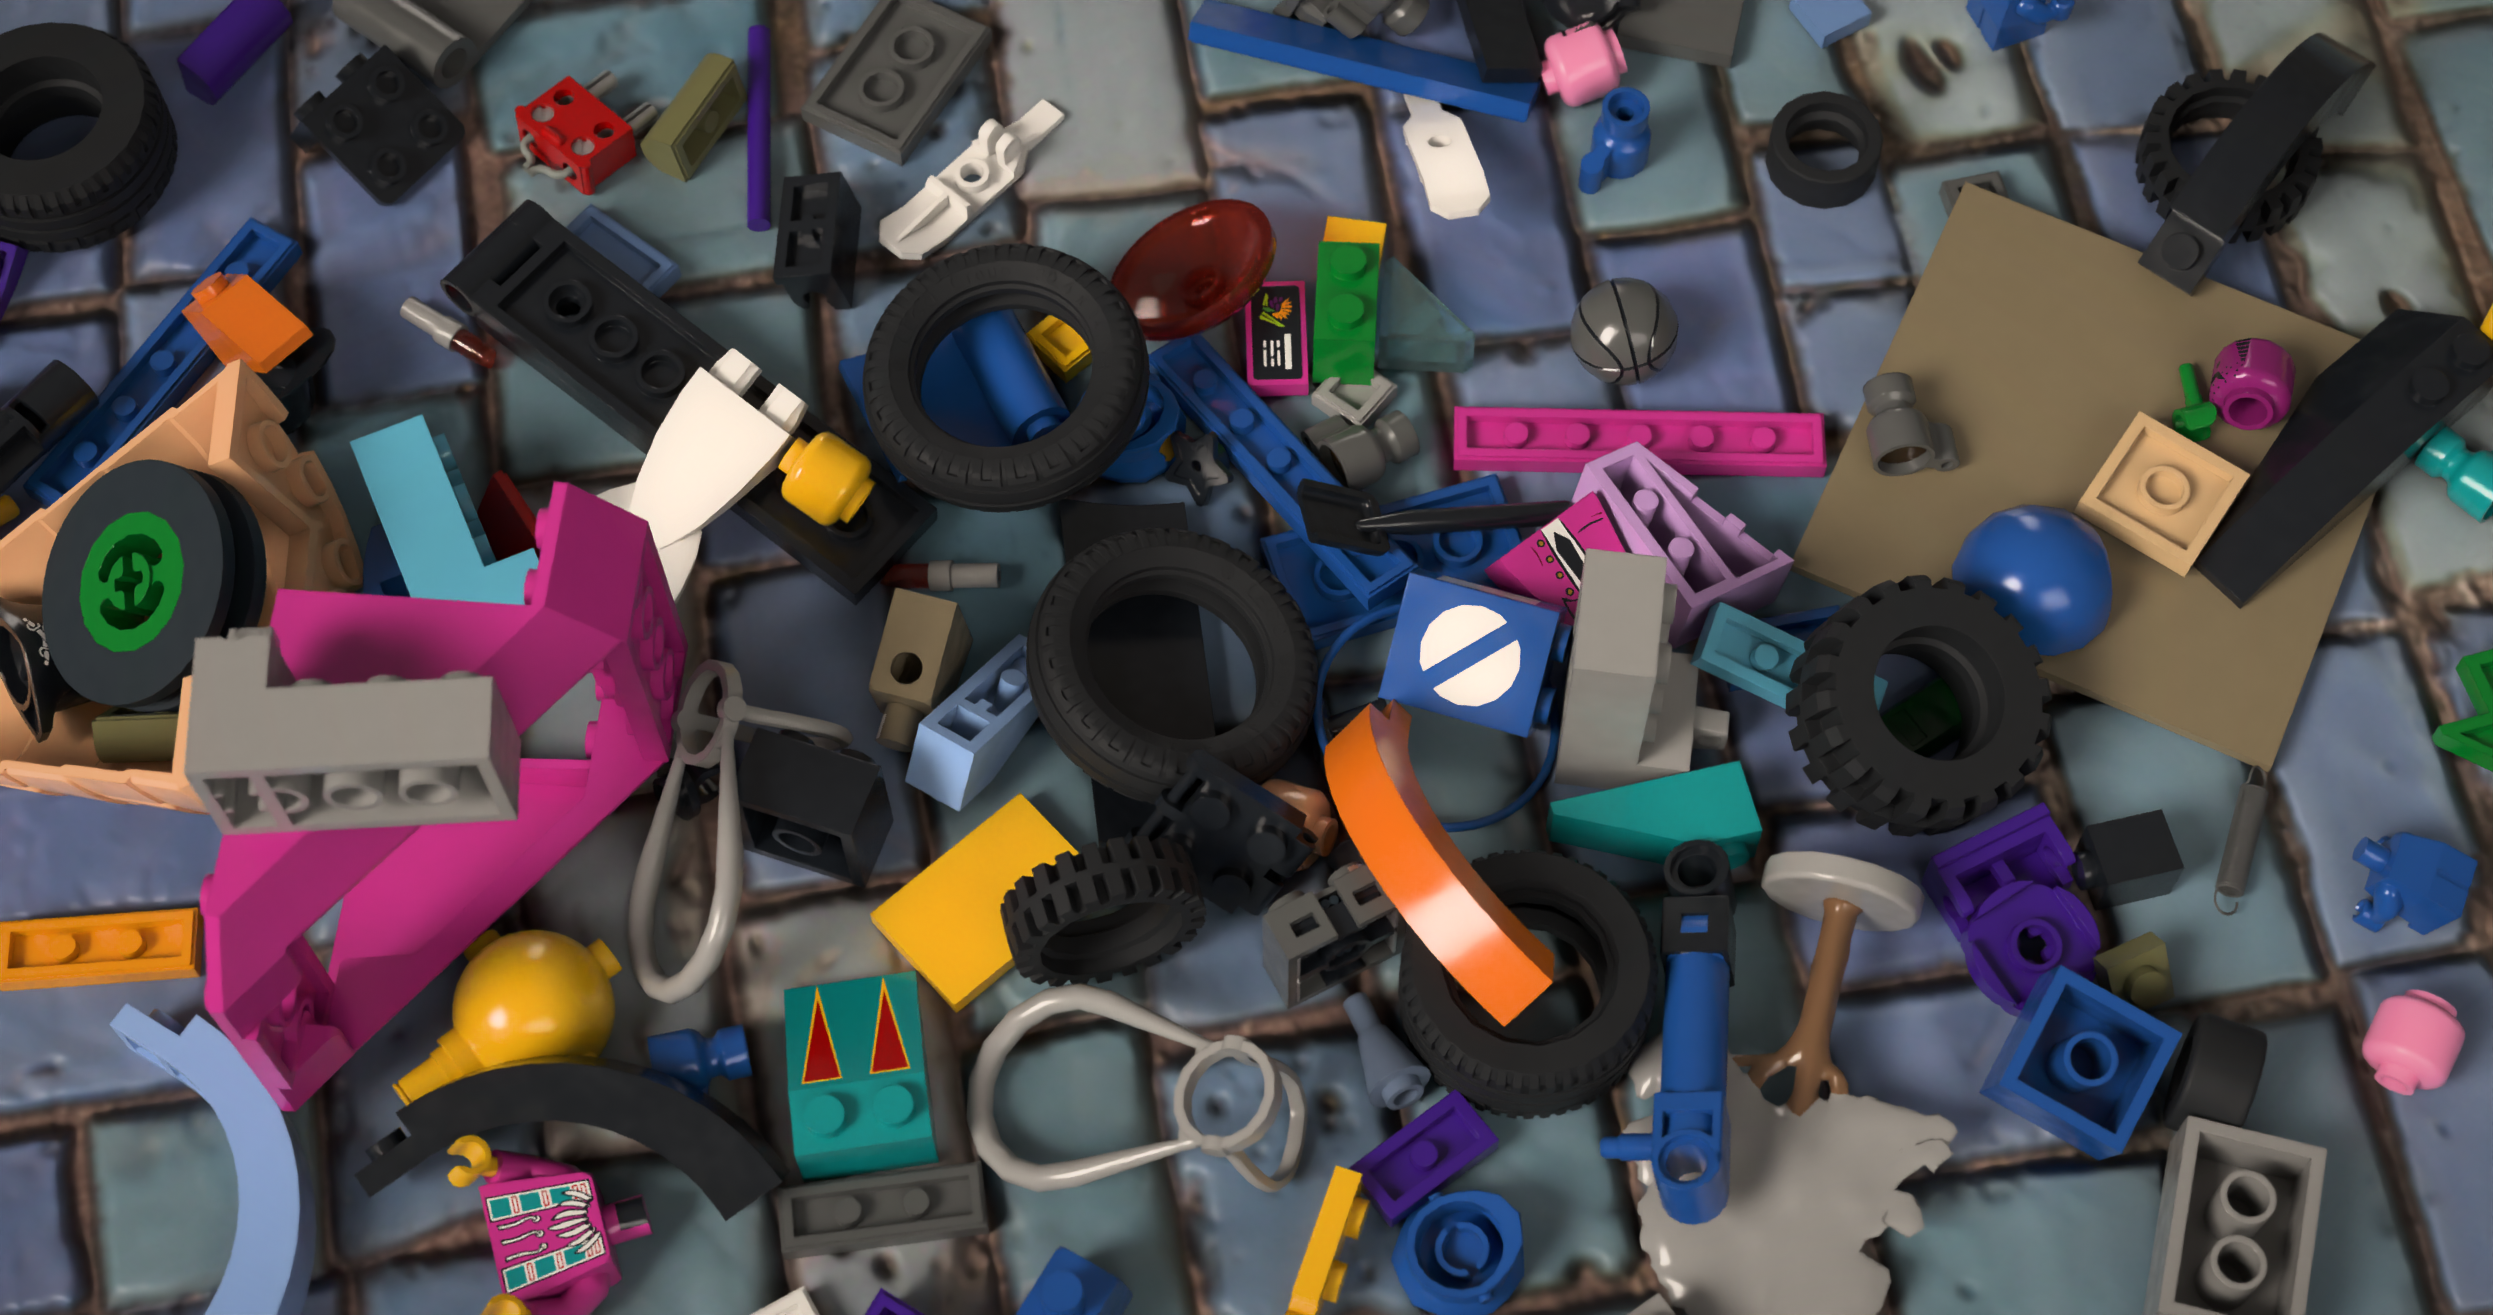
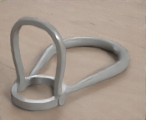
M711 659L700 664L691 675L681 696L679 708L672 715L671 725L676 732L677 748L637 865L629 900L627 941L633 973L648 997L669 1004H676L701 990L719 966L736 924L743 892L744 852L734 740L751 743L756 732V728L741 725L739 721L820 736L808 738L816 746L832 751L847 748L853 740V735L848 729L832 722L746 705L742 699L743 688L740 674L734 665ZM716 676L720 677L723 690V699L717 705L719 718L698 713L703 694ZM701 730L713 733L711 741L700 752L697 748L695 732ZM720 762L716 881L709 919L694 955L681 972L668 976L658 963L655 949V905L685 764L711 768Z
M1076 983L1047 988L1011 1009L985 1039L969 1077L966 1120L978 1155L1001 1179L1036 1192L1079 1187L1181 1151L1200 1147L1201 1151L1207 1155L1226 1157L1249 1183L1269 1193L1277 1192L1285 1187L1293 1179L1298 1169L1305 1143L1307 1101L1298 1075L1285 1063L1268 1056L1261 1048L1251 1043V1040L1237 1035H1225L1224 1040L1214 1042L1117 992L1084 983ZM1084 1010L1196 1048L1195 1055L1182 1069L1174 1089L1173 1112L1179 1125L1178 1139L1069 1161L1041 1165L1018 1158L1001 1140L993 1116L994 1086L1007 1054L1026 1031L1051 1015ZM1225 1057H1234L1245 1065L1260 1068L1264 1076V1097L1257 1114L1247 1126L1230 1136L1204 1135L1197 1128L1192 1116V1096L1198 1080L1206 1070ZM1283 1084L1290 1106L1288 1137L1280 1166L1272 1176L1268 1177L1250 1160L1243 1150L1259 1141L1275 1122L1282 1103Z

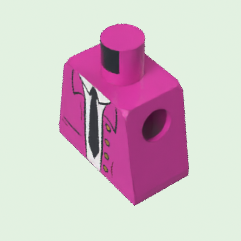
M1592 491L1488 566L1484 571L1501 590L1568 607L1564 623L1574 626L1586 548L1626 552L1602 504Z

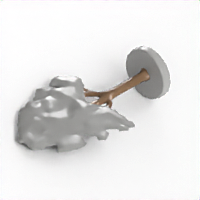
M1787 851L1770 856L1765 864L1761 886L1771 900L1790 911L1822 922L1815 956L1811 964L1808 988L1799 1023L1785 1046L1775 1053L1736 1055L1730 1054L1728 1050L1726 1105L1731 1123L1730 1194L1727 1206L1719 1216L1707 1223L1696 1225L1680 1223L1671 1218L1662 1207L1651 1161H1635L1638 1165V1180L1648 1186L1645 1195L1638 1202V1214L1641 1216L1642 1221L1639 1237L1641 1249L1649 1253L1650 1266L1656 1272L1659 1283L1669 1290L1668 1294L1673 1306L1683 1308L1687 1315H1876L1882 1309L1891 1284V1277L1887 1267L1861 1252L1863 1244L1867 1239L1880 1236L1888 1226L1907 1238L1925 1228L1921 1208L1915 1196L1896 1190V1188L1905 1178L1924 1165L1935 1173L1938 1166L1953 1155L1949 1144L1958 1133L1954 1123L1939 1113L1924 1115L1903 1106L1880 1101L1878 1098L1869 1095L1857 1097L1849 1094L1848 1082L1843 1072L1832 1063L1829 1050L1831 1031L1843 976L1849 959L1851 937L1854 929L1894 932L1911 928L1919 920L1925 897L1920 887L1898 873L1858 859L1814 851ZM1663 1030L1651 1038L1648 1043L1640 1047L1628 1068V1073L1634 1082L1636 1097L1643 1100L1654 1096V1093L1660 1092ZM1739 1066L1752 1067L1748 1073H1743ZM1788 1066L1796 1067L1793 1092L1788 1101L1783 1105L1776 1106L1764 1100L1760 1088L1767 1078ZM1821 1080H1829L1831 1094L1828 1101L1819 1097L1818 1092ZM1653 1115L1630 1122L1627 1128L1623 1129V1133H1652ZM1688 1173L1678 1180H1695L1702 1173Z

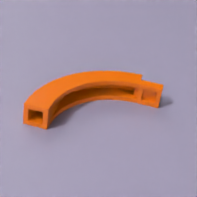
M1394 699L1381 711L1370 703L1325 746L1324 764L1326 777L1339 815L1368 868L1407 923L1453 977L1505 1027L1553 983L1555 954L1533 935L1486 885L1454 844L1429 805L1415 776L1409 756L1408 737L1412 715Z

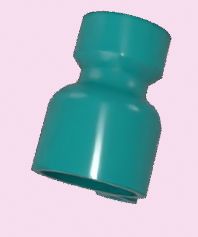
M2445 426L2426 444L2414 464L2432 478L2442 477L2447 482L2446 493L2448 498L2482 524L2493 515V451H2469L2466 447V440L2450 427Z

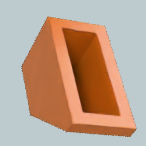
M217 272L209 276L193 289L191 294L195 300L181 311L225 367L228 363L241 358L254 372L267 374L314 335L300 319L250 276L245 274L228 273L224 276L222 272Z

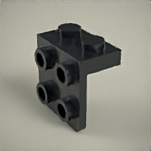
M384 45L369 59L360 52L335 76L342 84L327 98L320 90L312 95L293 114L300 123L289 137L305 154L319 144L379 205L390 206L463 139L465 128L415 74Z

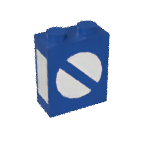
M1421 568L1409 572L1378 697L1390 701L1394 699L1401 704L1528 738L1536 731L1538 723L1548 725L1552 716L1558 689L1548 686L1554 661L1564 663L1571 644L1573 626L1564 623L1568 607Z

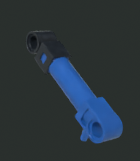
M1698 839L1684 842L1673 848L1666 857L1663 866L1669 897H1665L1662 900L1660 956L1665 973L1661 1085L1660 1092L1654 1093L1652 1133H1622L1619 1136H1607L1600 1140V1153L1604 1159L1651 1161L1662 1207L1671 1218L1680 1223L1690 1225L1707 1223L1719 1216L1727 1206L1730 1194L1731 1123L1726 1105L1729 987L1735 985L1736 928L1733 915L1737 906V898L1728 855L1721 846L1711 841ZM1706 884L1705 886L1695 887L1697 885ZM1688 1173H1702L1695 1180H1678Z

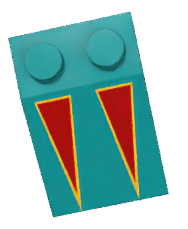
M916 971L785 989L784 1007L788 1095L794 1155L804 1183L939 1163Z

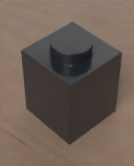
M2162 809L2086 826L2073 852L2076 863L2071 865L2072 874L2078 888L2082 891H2088L2095 911L2170 894L2184 870V865Z

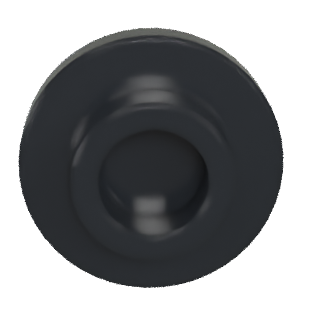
M670 758L669 762L664 763L657 770V778L653 780V790L658 802L674 758ZM685 764L675 812L681 819L688 821L697 817L701 811V804H705L719 795V787L710 778L720 773V766L718 764L711 768Z

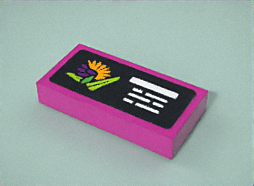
M1305 281L1244 282L1247 384L1258 396L1309 395Z

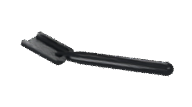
M1305 478L1300 481L1297 488V498L1307 536L1311 543L1376 557L1385 555L1390 549L1387 534L1420 535L1543 527L1573 505L1570 501L1558 500L1415 509L1381 515L1377 500L1367 492Z

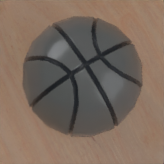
M1612 278L1611 281L1608 279L1593 287L1580 300L1573 313L1570 340L1572 349L1582 367L1593 376L1609 384L1621 386L1636 385L1653 378L1667 365L1676 348L1679 325L1677 315L1668 298L1651 284L1635 278Z

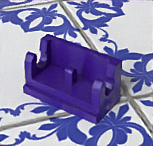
M2044 802L1931 857L1921 885L1958 942H1961L1962 932L1968 926L1976 907L1990 894L2006 884L2020 880L2034 881L2032 884H2043L2049 888L2058 886L2067 889L2071 887L2074 879L2067 867L2076 863V858L2069 843L2051 818V812Z

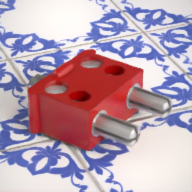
M604 70L584 86H581L568 75L526 107L521 105L515 108L521 142L520 149L526 157V162L521 167L531 177L542 173L554 179H565L583 195H593L595 193V186L637 156L634 136L658 119V112L653 105L645 102L622 119L603 104L600 99L618 87L616 76L609 70ZM535 155L538 156L547 165L534 166Z

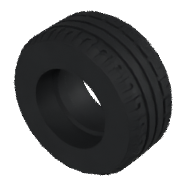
M47 22L21 26L0 34V241L33 252L61 253L90 248L117 237L138 223L160 199L164 189L170 182V177L173 175L175 168L174 164L177 160L178 143L176 141L177 131L148 66L138 56L137 52L124 41L118 40L117 37L106 33V31L93 29L85 25ZM67 116L99 118L91 132L80 143L59 155L39 160L11 158L16 147L30 132L49 121Z

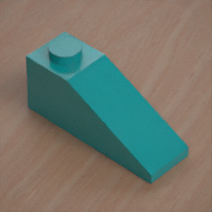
M1740 760L1550 802L1546 823L1549 841L1663 865L1668 854L1678 845L1697 839L1711 841L1721 846L1728 855L1731 870L1742 866L1751 857H1755L1763 831Z

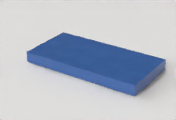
M1495 473L1383 504L1379 508L1381 515L1415 509L1509 503L1498 475ZM1518 528L1420 535L1389 534L1418 565V569L1433 571L1496 589L1500 588L1488 577L1484 569L1523 542ZM1294 530L1260 539V551L1266 568L1287 589L1286 592L1293 597L1306 619L1305 622L1312 634L1315 650L1331 646L1343 631L1365 615L1389 605L1402 603L1406 587L1368 611ZM1399 613L1370 623L1354 634L1348 641L1395 628Z

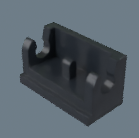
M841 171L784 177L773 280L776 285H783L792 301L803 309H809L811 297L809 292L824 294L827 297V302L835 310L852 309L862 208Z

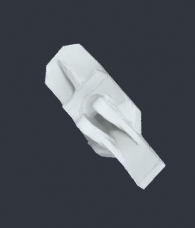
M1404 94L1411 117L1403 126V135L1416 165L1420 181L1423 183L1430 211L1448 220L1478 216L1490 203V192L1483 168L1462 119L1442 110L1439 102Z
M1042 99L1021 119L1005 128L993 118L988 119L979 130V138L971 141L972 145L939 175L928 177L925 187L903 207L880 220L879 243L900 259L923 260L945 246L1023 175L1029 151L1065 120L1064 114L1045 99ZM972 174L979 175L982 177L980 180L976 182H967L963 180L965 177Z

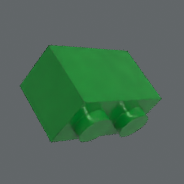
M1319 241L1312 383H1322L1329 377L1341 378L1340 384L1371 385L1370 379H1374L1380 244Z

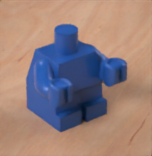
M1968 0L1966 10L1977 28L1981 30L1980 33L1990 49L1994 52L2044 34L2047 22L2054 19L2057 21L2067 20L2072 13L2075 1L2051 0L2050 3H2045V0Z
M2397 832L2392 837L2383 836L2377 842L2364 837L2356 845L2352 859L2370 869L2364 889L2373 896V902L2367 898L2359 901L2355 910L2360 912V914H2353L2352 919L2355 923L2374 933L2378 932L2385 922L2395 918L2397 915L2409 922V928L2422 935L2434 931L2461 917L2478 861L2444 842L2416 836L2410 832Z

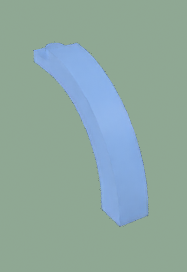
M126 1003L109 1025L129 1049L183 1082L198 1093L214 1109L225 1130L233 1153L238 1178L239 1197L237 1230L231 1257L222 1282L204 1315H301L314 1266L317 1231L315 1195L304 1150L286 1111L280 1109L230 1040L203 1018L196 1014L187 1027L184 1028L172 1017L156 1008L147 1016Z

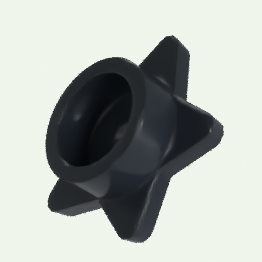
M1177 430L1170 436L1175 460L1167 470L1165 477L1169 482L1187 486L1198 506H1207L1214 486L1228 484L1234 480L1233 474L1229 471L1230 461L1228 454L1222 444L1218 442V436L1213 431L1195 440ZM1195 461L1200 463L1201 471L1198 470Z

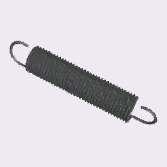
M2259 766L2252 767L2247 782L2240 786L2215 884V906L2220 913L2226 916L2236 913L2238 902H2236L2232 912H2223L2217 905V892L2232 898H2239L2244 895L2269 793L2265 789L2266 775ZM2259 769L2262 772L2264 779L2263 787L2249 784L2253 770Z

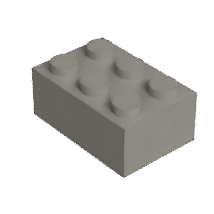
M2188 1115L2169 1143L2143 1315H2305L2327 1149Z

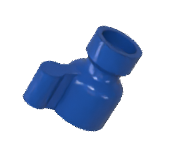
M1619 87L1611 90L1604 97L1601 116L1593 127L1590 152L1584 155L1581 160L1578 187L1583 193H1597L1601 189L1602 182L1606 177L1615 179L1634 177L1647 164L1651 143V130L1648 125L1650 103L1641 91L1631 87Z
M743 1024L720 1028L714 1037L709 1038L703 1037L697 1030L690 1028L647 1037L652 1069L680 1079L708 1095L711 1080L717 1076H723L729 1081L753 1076Z

